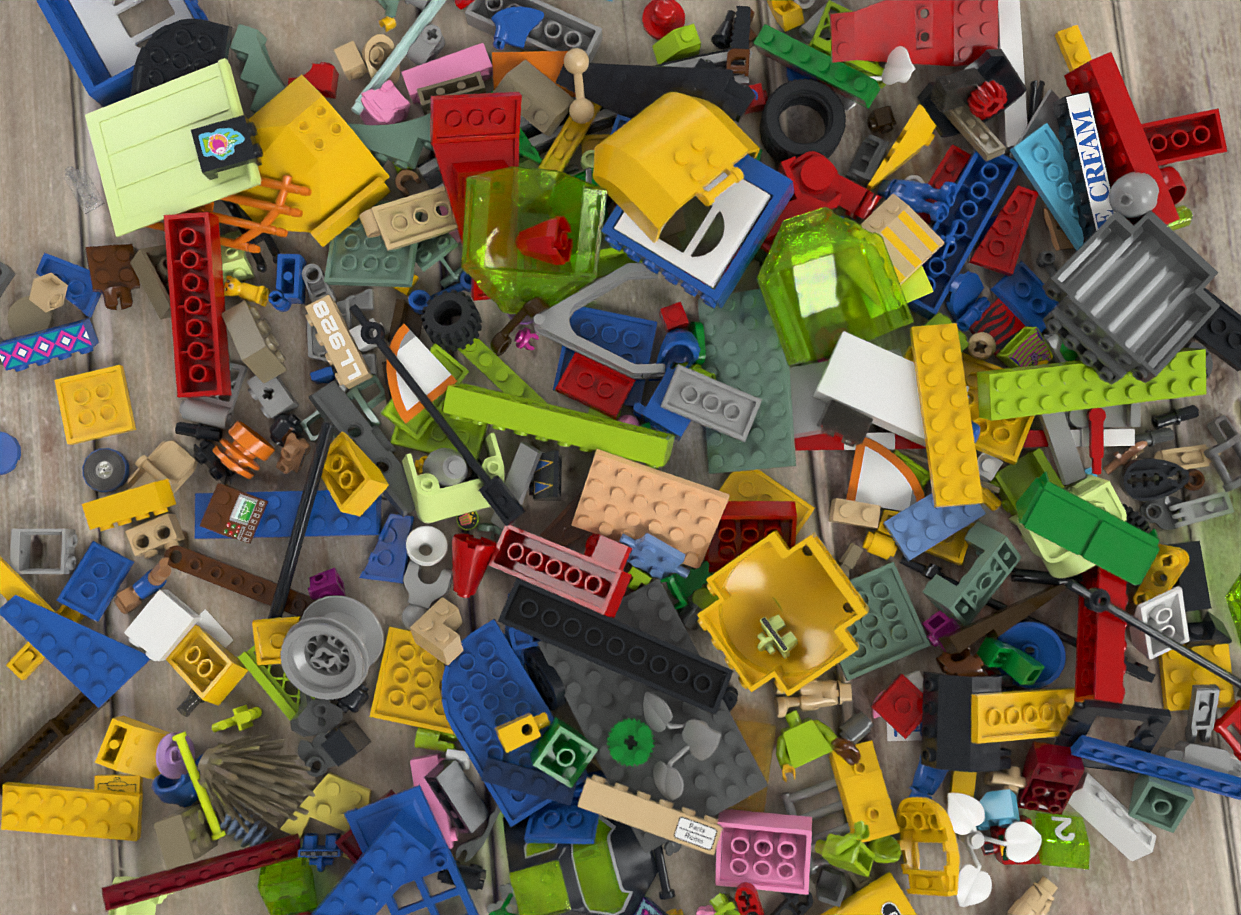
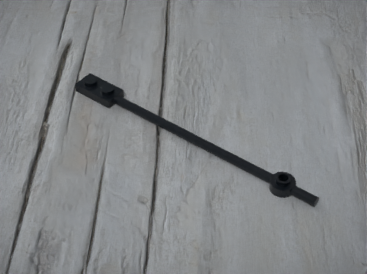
M356 304L349 308L350 312L362 326L360 332L362 340L367 344L377 345L484 484L479 489V492L505 526L512 524L526 512L499 476H494L492 479L488 476L383 340L385 337L384 327L378 322H370ZM374 330L377 331L376 337L373 336Z
M904 555L900 559V564L919 572L928 579L932 580L937 574L955 586H958L960 583L941 572L942 568L935 564L929 563L926 566L914 560L907 561ZM992 597L985 604L996 610L1008 606ZM1029 615L1021 620L1035 621L1050 627L1063 642L1076 648L1077 638ZM1124 655L1127 674L1144 682H1153L1155 674L1148 671V666L1139 662L1132 664L1127 661L1128 657Z
M1073 580L1067 583L1066 587L1084 598V604L1090 611L1101 613L1106 610L1239 688L1236 696L1241 698L1240 678L1110 602V595L1106 590L1100 588L1087 589Z

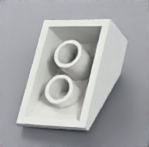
M1180 586L1137 606L1134 617L1180 644L1189 642L1183 593ZM1130 626L1132 646L1149 660L1172 650L1135 627Z

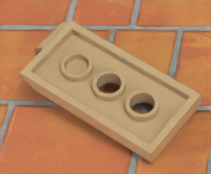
M444 186L372 207L359 215L367 237L373 238L381 235L387 251L457 230ZM436 207H446L448 214L445 216L439 215ZM417 212L425 213L427 221L419 222L415 218V214Z

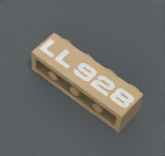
M327 295L305 306L308 312L305 317L311 327L315 326L318 332L315 334V337L320 346H325L328 352L325 354V357L331 366H335L337 370L335 377L339 384H344V386L350 389L372 378L373 376L335 300L330 295Z

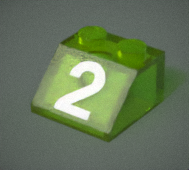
M1036 812L1035 830L1042 838L1038 850L1041 865L1089 869L1090 843L1083 817Z

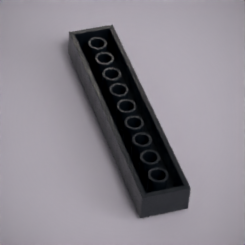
M516 578L498 619V622L714 715L717 714L734 671L519 578Z

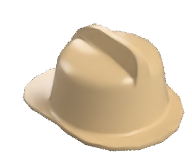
M384 34L372 36L362 50V59L368 68L371 79L395 49L393 41ZM399 65L388 78L394 85L399 80Z

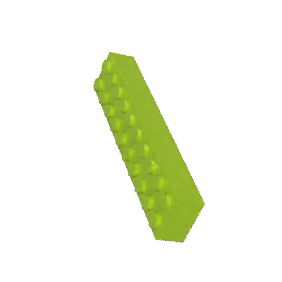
M1182 348L1164 369L1147 383L1135 379L1132 372L1129 371L1122 379L1111 385L1102 381L1095 369L1085 365L1081 360L977 372L979 418L992 421L1206 395V349Z
M467 383L448 385L443 412L450 414L449 417L453 419L463 420L464 417L471 419L473 424L484 425V423L492 424L493 429L505 431L508 428L514 430V434L527 436V433L536 435L535 439L540 441L556 440L560 446L570 447L571 444L579 446V450L584 452H592L599 449L634 462L646 463L645 466L659 469V467H663L669 462L675 438L674 434Z

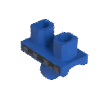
M318 833L305 834L303 846L298 850V857H317L310 858L309 865H317V871L324 872L326 865H333L334 858L326 857H340L341 853H344L335 844V841L340 837V833H328L326 835V845H318Z

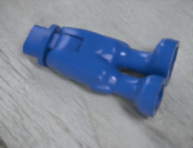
M894 178L891 181L884 179L877 194L887 200L894 193L916 213H927L930 215L931 220L940 223L949 214L948 206L954 205L957 185L954 182L948 181L940 189H935L927 183L903 179L897 180ZM927 199H932V200H935V201H937V202L930 203V202H927V201H925V200H927Z
M920 754L913 783L909 787L912 791L908 798L926 797L932 799L931 795L936 793L947 772L950 770L935 769L921 765Z

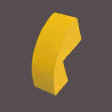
M766 0L774 18L785 32L805 23L802 7L793 0Z

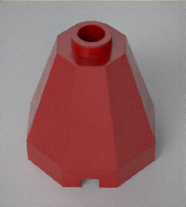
M555 216L520 231L516 237V247L522 255L553 265L566 264L565 262L570 261L573 239H568V233L572 232L571 226L565 216Z

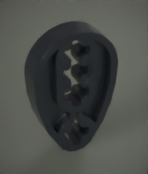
M1136 458L1129 461L1123 467L1119 482L1123 492L1130 498L1139 501H1151L1177 492L1188 483L1190 476L1186 469L1175 463L1156 458ZM1177 473L1181 474V478H1178L1177 480L1167 478L1173 477L1174 475H1177ZM1142 474L1146 477H1154V474L1159 476V479L1155 480V484L1148 480L1144 481L1143 484L1137 481L1132 482V485L1127 483V479H1131V475L1135 478H1142Z
M537 646L525 650L523 653L529 675L549 709L555 710L565 705L567 701L564 696L566 691L554 667L547 663L542 651Z

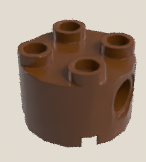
M969 646L960 653L948 654L945 651L936 658L938 666L946 675L989 676L982 667L984 665L983 661L976 653L974 655L970 653Z

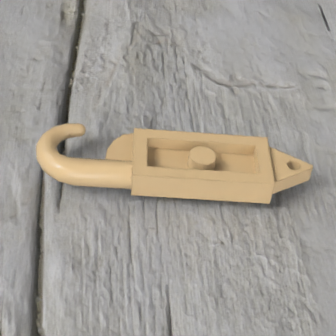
M1206 444L1160 450L1153 456L1156 459L1175 463L1186 470L1210 466L1209 463H1211L1210 458H1206L1203 453L1209 449L1206 447ZM1144 449L1132 456L1131 460L1138 458L1144 452Z

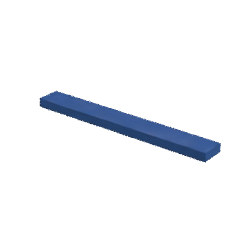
M1081 735L1070 747L1071 755L1241 800V778L1085 735Z

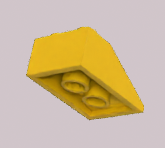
M341 432L330 444L321 478L340 512L361 516L389 484L380 469L345 432Z
M197 624L194 625L166 658V661L202 700L217 706L223 702L248 672V669L235 655Z

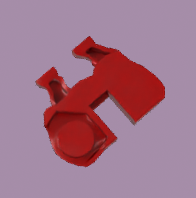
M815 151L806 152L798 158L792 157L780 163L779 172L793 180L794 194L791 197L792 200L788 202L760 247L772 256L773 265L787 261L795 255L794 248L780 240L781 235L779 232L785 227L806 222L810 229V235L813 238L814 248L828 244L837 237L836 232L829 227L828 219L829 210L836 208L840 204L842 193L840 194L838 191V171L829 159ZM772 197L769 199L768 203L766 204V206H765L764 209L762 210L761 214H760L759 217L757 218L756 222L754 223V225L752 226V228H751V230L749 231L748 234H750V232H751L752 229L754 228L755 224H756L757 221L759 220L760 216H761L762 213L764 212L765 208H766L767 205L769 204V202H770V200L772 199Z

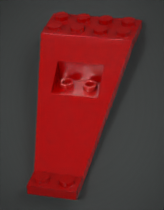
M520 92L431 96L430 141L472 276L471 297L473 301L505 298L507 292L517 285V247L515 241L518 236L519 134L522 101Z

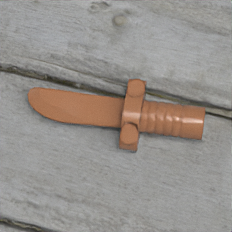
M1146 441L1137 442L1135 446H1131L1122 455L1116 451L1113 454L1116 458L1102 469L1109 475L1121 465L1124 467L1127 464V460L1144 449L1148 443Z

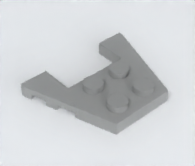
M373 289L364 290L363 293L346 297L345 300L336 303L349 330L352 329V314L349 310L351 306L356 304L361 311L374 310ZM307 321L308 357L328 363L325 354L328 352L324 345L320 346L315 337V334L318 333L315 326L311 327ZM363 354L362 356L371 374L377 375L376 355Z

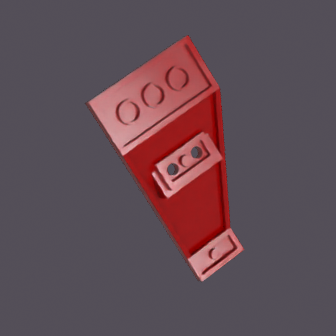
M882 0L853 12L830 14L831 61L833 63L853 60L887 62L889 54L896 47L902 46L908 51L912 64L939 66L970 65L987 49H998V0ZM923 9H926L928 12L925 18H922L920 15ZM926 32L928 38L922 41L921 34Z

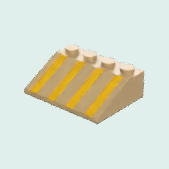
M893 193L836 247L828 257L836 270L841 274H845V277L879 306L945 243L909 205Z

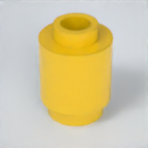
M868 531L862 548L867 549L868 553L886 560L890 556L894 557L898 547L893 538L876 531L874 533Z

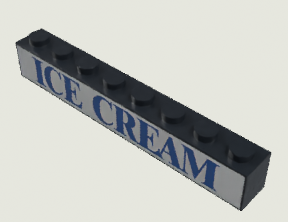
M1089 91L1065 96L1053 102V112L1059 127L1058 134L1064 149L1063 156L1069 171L1068 178L1074 193L1073 200L1079 215L1078 222L1084 237L1083 244L1115 213L1109 202L1111 186Z

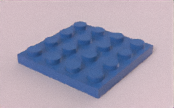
M582 307L573 313L570 318V326L577 336L634 364H649L658 322L588 307ZM563 345L553 391H555L575 351ZM637 379L624 406L633 407L635 403L641 404L646 379Z

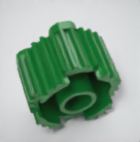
M627 717V720L623 718L622 721L618 720L617 724L614 723V728L611 727V732L608 731L609 736H607V740L609 741L606 742L609 746L607 747L608 751H610L609 754L613 760H616L617 763L620 762L622 766L625 764L626 767L629 765L633 767L634 764L639 766V764L645 763L648 757H651L650 752L653 753L652 748L654 745L652 743L655 742L652 739L654 735L649 726L645 725L643 721L640 723L639 719H630L629 717ZM630 735L637 741L635 746L632 745V748H628L627 744L624 743L625 738L628 739Z

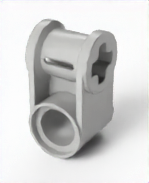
M436 25L426 26L408 49L407 58L418 66L435 60L445 46V39L440 28Z
M316 264L306 265L302 270V277L308 289L311 302L313 303L327 295H330L336 302L337 299L331 285L324 282L325 272ZM319 271L318 278L313 281L310 280L311 273Z

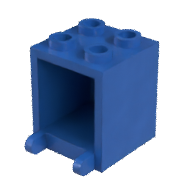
M668 368L647 406L635 403L633 414L645 423L650 422V425L659 431L674 434V439L679 442L691 420L660 407L676 369Z

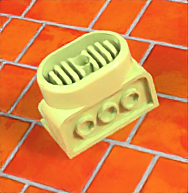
M1086 474V478L1063 487V489L1126 521V511L1110 481ZM1018 514L1009 518L1010 523L1018 526L1022 533V540L1028 544L1032 553L1042 558L1051 576L1067 578L1095 566V564L1085 560L1083 556L1076 555L1026 529L1023 524L1019 523Z

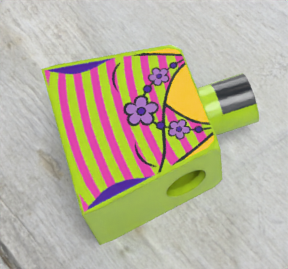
M1024 327L996 355L1009 368L1047 364L1053 358L1052 352L1037 327Z

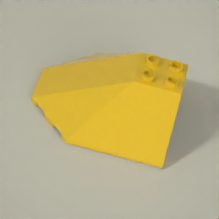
M302 74L248 119L250 122H254L258 133L255 136L256 143L260 144L263 151V157H260L262 165L258 166L260 177L282 181L283 175L292 176L291 184L304 186L312 191L310 196L288 192L284 205L302 210L303 215L302 217H292L291 215L279 214L271 224L272 226L284 228L290 232L311 233L312 230L376 178L380 177L384 182L390 178L355 132ZM257 185L235 194L275 203L279 190ZM238 204L255 222L261 223L270 212Z

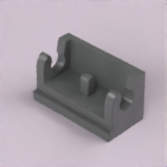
M869 135L868 138L865 137L845 177L867 187L890 142L874 135Z

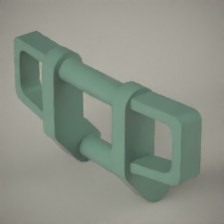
M375 375L350 388V391L346 393L350 400L356 398L360 407L369 418L367 422L371 427L381 425L380 420L372 409L386 399L384 386ZM376 383L381 392L370 402H367L361 391ZM318 410L301 423L308 437L314 443L317 442L318 435H313L310 425L322 417ZM358 428L348 432L351 437L361 435Z

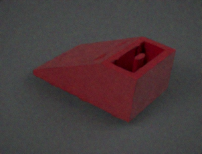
M1033 741L1024 764L1022 777H1025L1026 784L1025 788L1019 789L1017 797L1018 808L1062 815L1085 771L1082 758L1071 755L1070 747Z

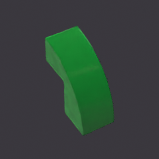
M989 637L985 638L976 653L987 667L1002 668L1021 685H1034L1045 667L1018 648Z

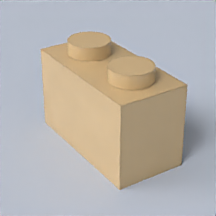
M835 498L831 500L828 522L875 529L878 528L881 506Z

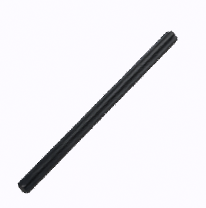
M329 422L321 424L268 619L282 618L335 429V425Z

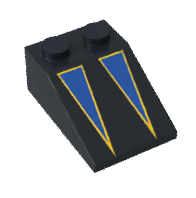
M559 450L544 452L541 454L534 472L533 482L529 485V495L533 496L534 501H561L562 456Z

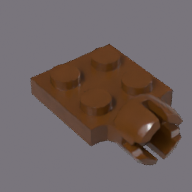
M133 244L85 247L92 291L103 294L107 309L117 310V299L120 300L121 310L131 307L133 304L131 291L140 288L139 278L130 263L135 256Z

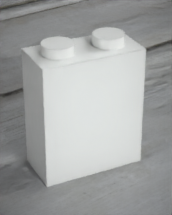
M168 589L159 590L124 633L129 637L128 640L133 645L142 647L147 651L145 654L151 660L163 661L166 660L202 617Z

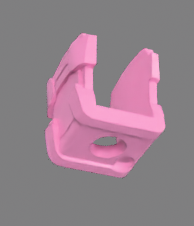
M391 80L385 82L381 88L375 91L371 89L361 93V102L365 110L361 112L360 117L365 125L395 124L404 121L408 117L411 104L397 90Z

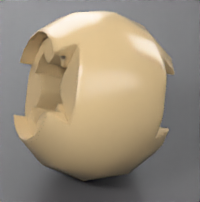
M976 333L968 340L970 344L967 347L968 353L975 359H988L996 351L995 339L988 333ZM979 342L981 345L986 344L984 350L982 348H977Z

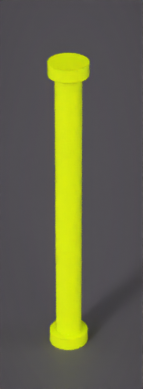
M186 731L172 736V739L178 745L212 831V841L225 836L226 833L220 827L206 789L198 783L200 774L185 738L187 736Z

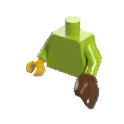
M796 709L786 713L785 718L789 726L780 730L781 735L777 738L775 753L782 769L783 781L787 782L786 773H792L795 780V768L833 750L850 766L860 762L861 755L859 749L849 740L838 738L833 730L821 721L812 720L810 717L801 720Z

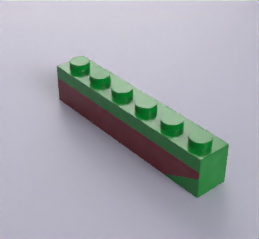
M764 24L753 43L760 54L809 79L826 84L827 87L832 88V91L834 90L836 93L869 109L880 91L877 80L842 62L833 63L830 56Z

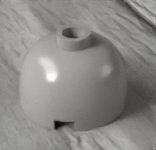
M1130 172L1120 177L1112 185L1109 192V202L1115 212L1118 211L1125 218H1139L1156 206L1159 187L1149 174Z

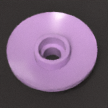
M171 732L165 735L157 747V767L161 774L169 779H178L182 774L186 775L188 773L178 745L172 739V736L181 732ZM187 735L185 736V738L192 753V756L195 759L194 745L190 737Z

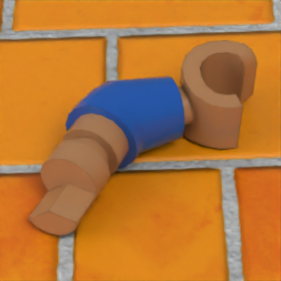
M162 558L153 569L146 572L145 575L135 582L133 587L129 586L117 593L114 603L121 613L128 614L143 603L140 598H147L158 592L165 585L166 579L171 574V568L168 565L169 558Z

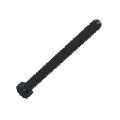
M661 845L654 849L662 890L659 892V898L665 900L675 897V890L670 888L663 847Z

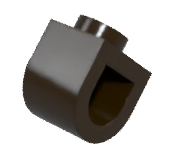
M891 106L874 109L868 116L867 125L873 134L877 132L885 134L894 129L893 126L896 125V120Z

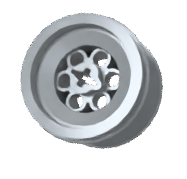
M337 595L320 598L309 605L301 621L288 631L281 649L283 670L292 684L309 696L326 700L344 697L361 685L368 673L369 666L378 659L382 652L384 640L381 625L372 611L355 599Z

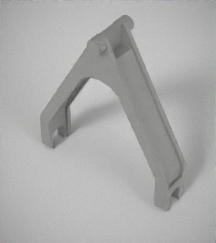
M643 263L625 264L555 306L534 316V332L537 335L553 340L635 380L660 379L666 373L665 364H634L577 336L570 326V318L575 311L628 280L658 278L659 274H655L647 269Z

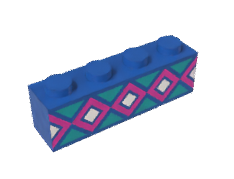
M90 318L3 340L0 342V359L6 371L15 369V372L29 368L30 364L36 363L37 366L51 362L50 359L58 357V360H63L71 357V353L80 352V354L92 352L94 350L93 347L99 341Z

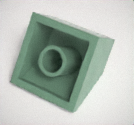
M1140 773L1134 782L1128 815L1174 833L1195 799L1192 788Z

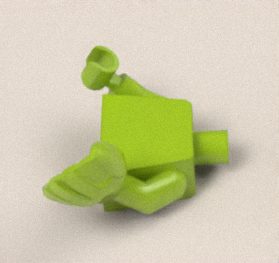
M858 821L854 824L855 833L849 832L845 836L828 834L826 841L818 839L815 844V852L822 854V857L831 865L865 877H869L873 861L892 863L898 861L901 856L900 845L891 835L869 841L868 847L864 845L860 840L869 838L870 832L868 825H865L863 821Z

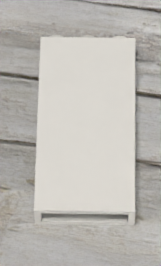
M843 331L813 397L926 447L914 362Z

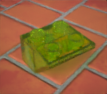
M307 857L286 860L260 868L257 889L270 915H292L317 908L314 876Z

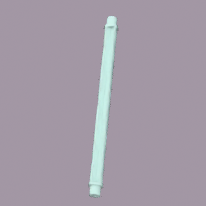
M431 0L362 93L371 89L375 91L382 87L405 57L410 46L416 41L423 29L428 26L446 0ZM361 94L351 108L357 115H360L365 110L361 102Z

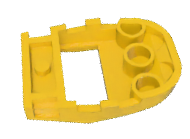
M905 798L897 808L896 822L900 829V840H897L902 850L904 863L901 864L903 874H908L910 888L906 889L907 894L946 897L958 895L960 855L955 832L947 812L940 804L930 798ZM918 842L942 843L943 852H946L947 865H944V870L920 869Z

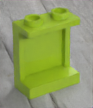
M1040 448L1020 457L1015 465L1009 464L1000 469L992 481L989 482L1000 488L998 494L1002 499V507L1011 515L1017 514L1016 502L1036 477L1040 478L1044 471L1047 472L1051 483L1061 488L1064 487Z

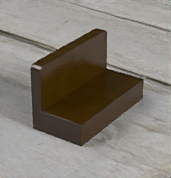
M396 298L388 336L390 344L395 333L403 324L420 340L423 323L421 320L422 314L415 313L404 299Z

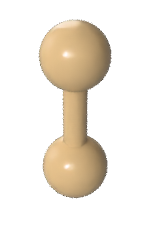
M573 48L564 57L566 70L574 76L576 99L570 105L569 113L575 122L584 124L589 122L594 115V106L584 95L582 73L589 66V58L584 50Z

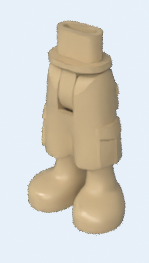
M773 677L774 694H784L781 693L774 683L776 679L775 677ZM815 678L796 691L800 693L797 697L775 696L774 707L777 718H783L787 710L792 707L799 706V709L804 712L815 711L822 707L837 704L841 705L844 701H852L851 683Z
M1042 876L1038 883L1034 882L1021 898L1014 902L1007 912L1008 915H1047L1052 901L1055 899L1053 894L1058 887Z

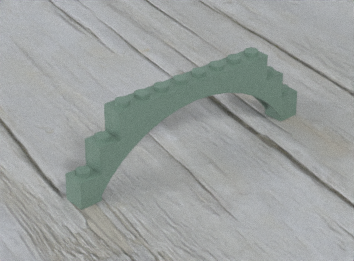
M239 24L230 49L237 54L236 57L246 62L240 79L247 84V89L256 92L250 108L252 112L256 113L285 89L286 86L278 76L270 60L265 45L267 38L259 30ZM430 113L413 120L389 125H361L346 122L371 154L374 155L375 159L386 163L389 160L394 162V165L399 168L407 169V167L415 169L423 147L433 151L430 141Z

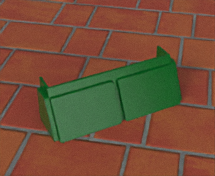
M1044 471L1040 478L1036 477L1016 502L1019 523L1023 524L1026 529L1076 555L1083 556L1085 560L1133 585H1140L1160 550L1158 546L1160 540L1156 529L1153 528L1148 534L1051 483L1046 471Z

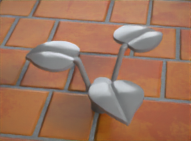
M647 691L644 695L643 712L648 725L657 732L664 731L666 727L668 729H684L682 738L687 745L667 764L663 761H658L653 768V778L659 792L666 799L674 801L681 796L684 784L680 773L675 768H672L673 763L689 749L691 754L699 760L709 758L717 748L722 734L711 729L703 720L692 719L683 724H671L672 712L669 706L659 696Z

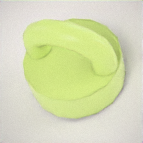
M588 150L583 153L580 163L583 169L588 167L594 168V150Z

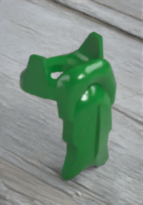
M704 561L699 568L688 569L690 572L686 579L675 573L660 580L661 583L667 582L671 594L674 598L679 599V602L674 605L675 610L689 604L688 597L694 593V590L708 583L706 579L713 575L709 572L708 561Z

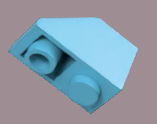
M1011 789L986 792L980 800V804L984 808L985 818L980 825L975 827L976 830H989L990 826L997 825L1002 828H1008L1012 823L1020 821L1016 795Z

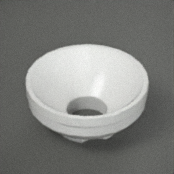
M432 526L417 527L408 535L406 541V551L410 559L423 566H431L440 562L445 556L448 546L445 535L439 529ZM423 545L429 546L432 549V553L424 556L419 552V548Z

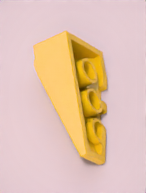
M920 104L866 187L867 190H873L884 179L920 152L924 145L928 147L935 137L932 132L936 125Z

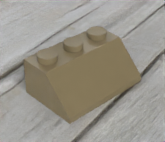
M524 60L509 71L493 92H520L522 95L521 116L549 137L552 136L569 113L570 105L575 100L527 60Z
M166 245L139 249L130 263L160 320L170 318L171 307Z

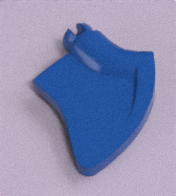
M510 7L494 14L491 18L496 26L493 42L494 48L503 50L505 45L508 44L524 49L529 33L543 20L544 13L528 7Z

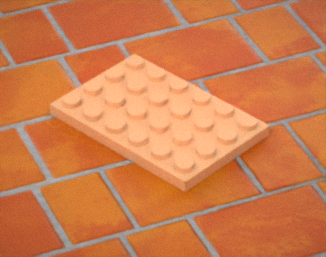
M597 449L571 526L600 534L618 542L623 534L635 540L649 533L686 554L682 564L699 568L729 500V494Z

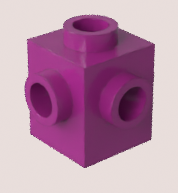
M335 567L309 577L310 587H308V593L312 600L334 595L346 597L344 582Z
M941 610L922 623L929 634L926 636L929 642L934 647L939 646L944 652L946 650L938 638L960 628L953 618L949 619Z

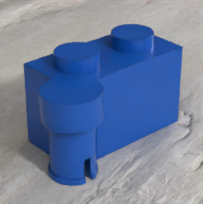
M278 254L276 289L278 291H272L269 294L271 298L269 302L280 312L288 311L291 304H305L306 284L302 277V270L307 265V261L300 254Z

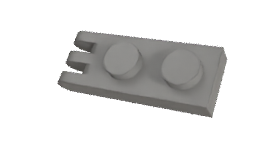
M1225 491L1169 506L1170 511L1179 510V513L1171 515L1172 519L1180 517L1182 521L1175 523L1176 528L1234 512L1229 495Z

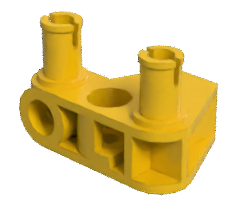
M1158 544L1160 550L1145 575L1142 584L1132 598L1136 605L1172 589L1189 563V555L1184 549ZM1162 574L1167 577L1165 581L1161 579Z

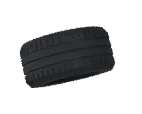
M801 78L788 81V83L780 85L772 92L762 112L759 132L764 148L774 160L781 163L792 157L798 158L810 151L820 153L827 159L833 154L841 141L846 127L844 105L841 103L842 101L839 99V96L835 94V91H832V88L827 87L822 82L819 83L817 80ZM797 105L808 106L814 109L823 119L825 126L824 135L811 143L794 142L781 129L779 122L781 113L789 107Z

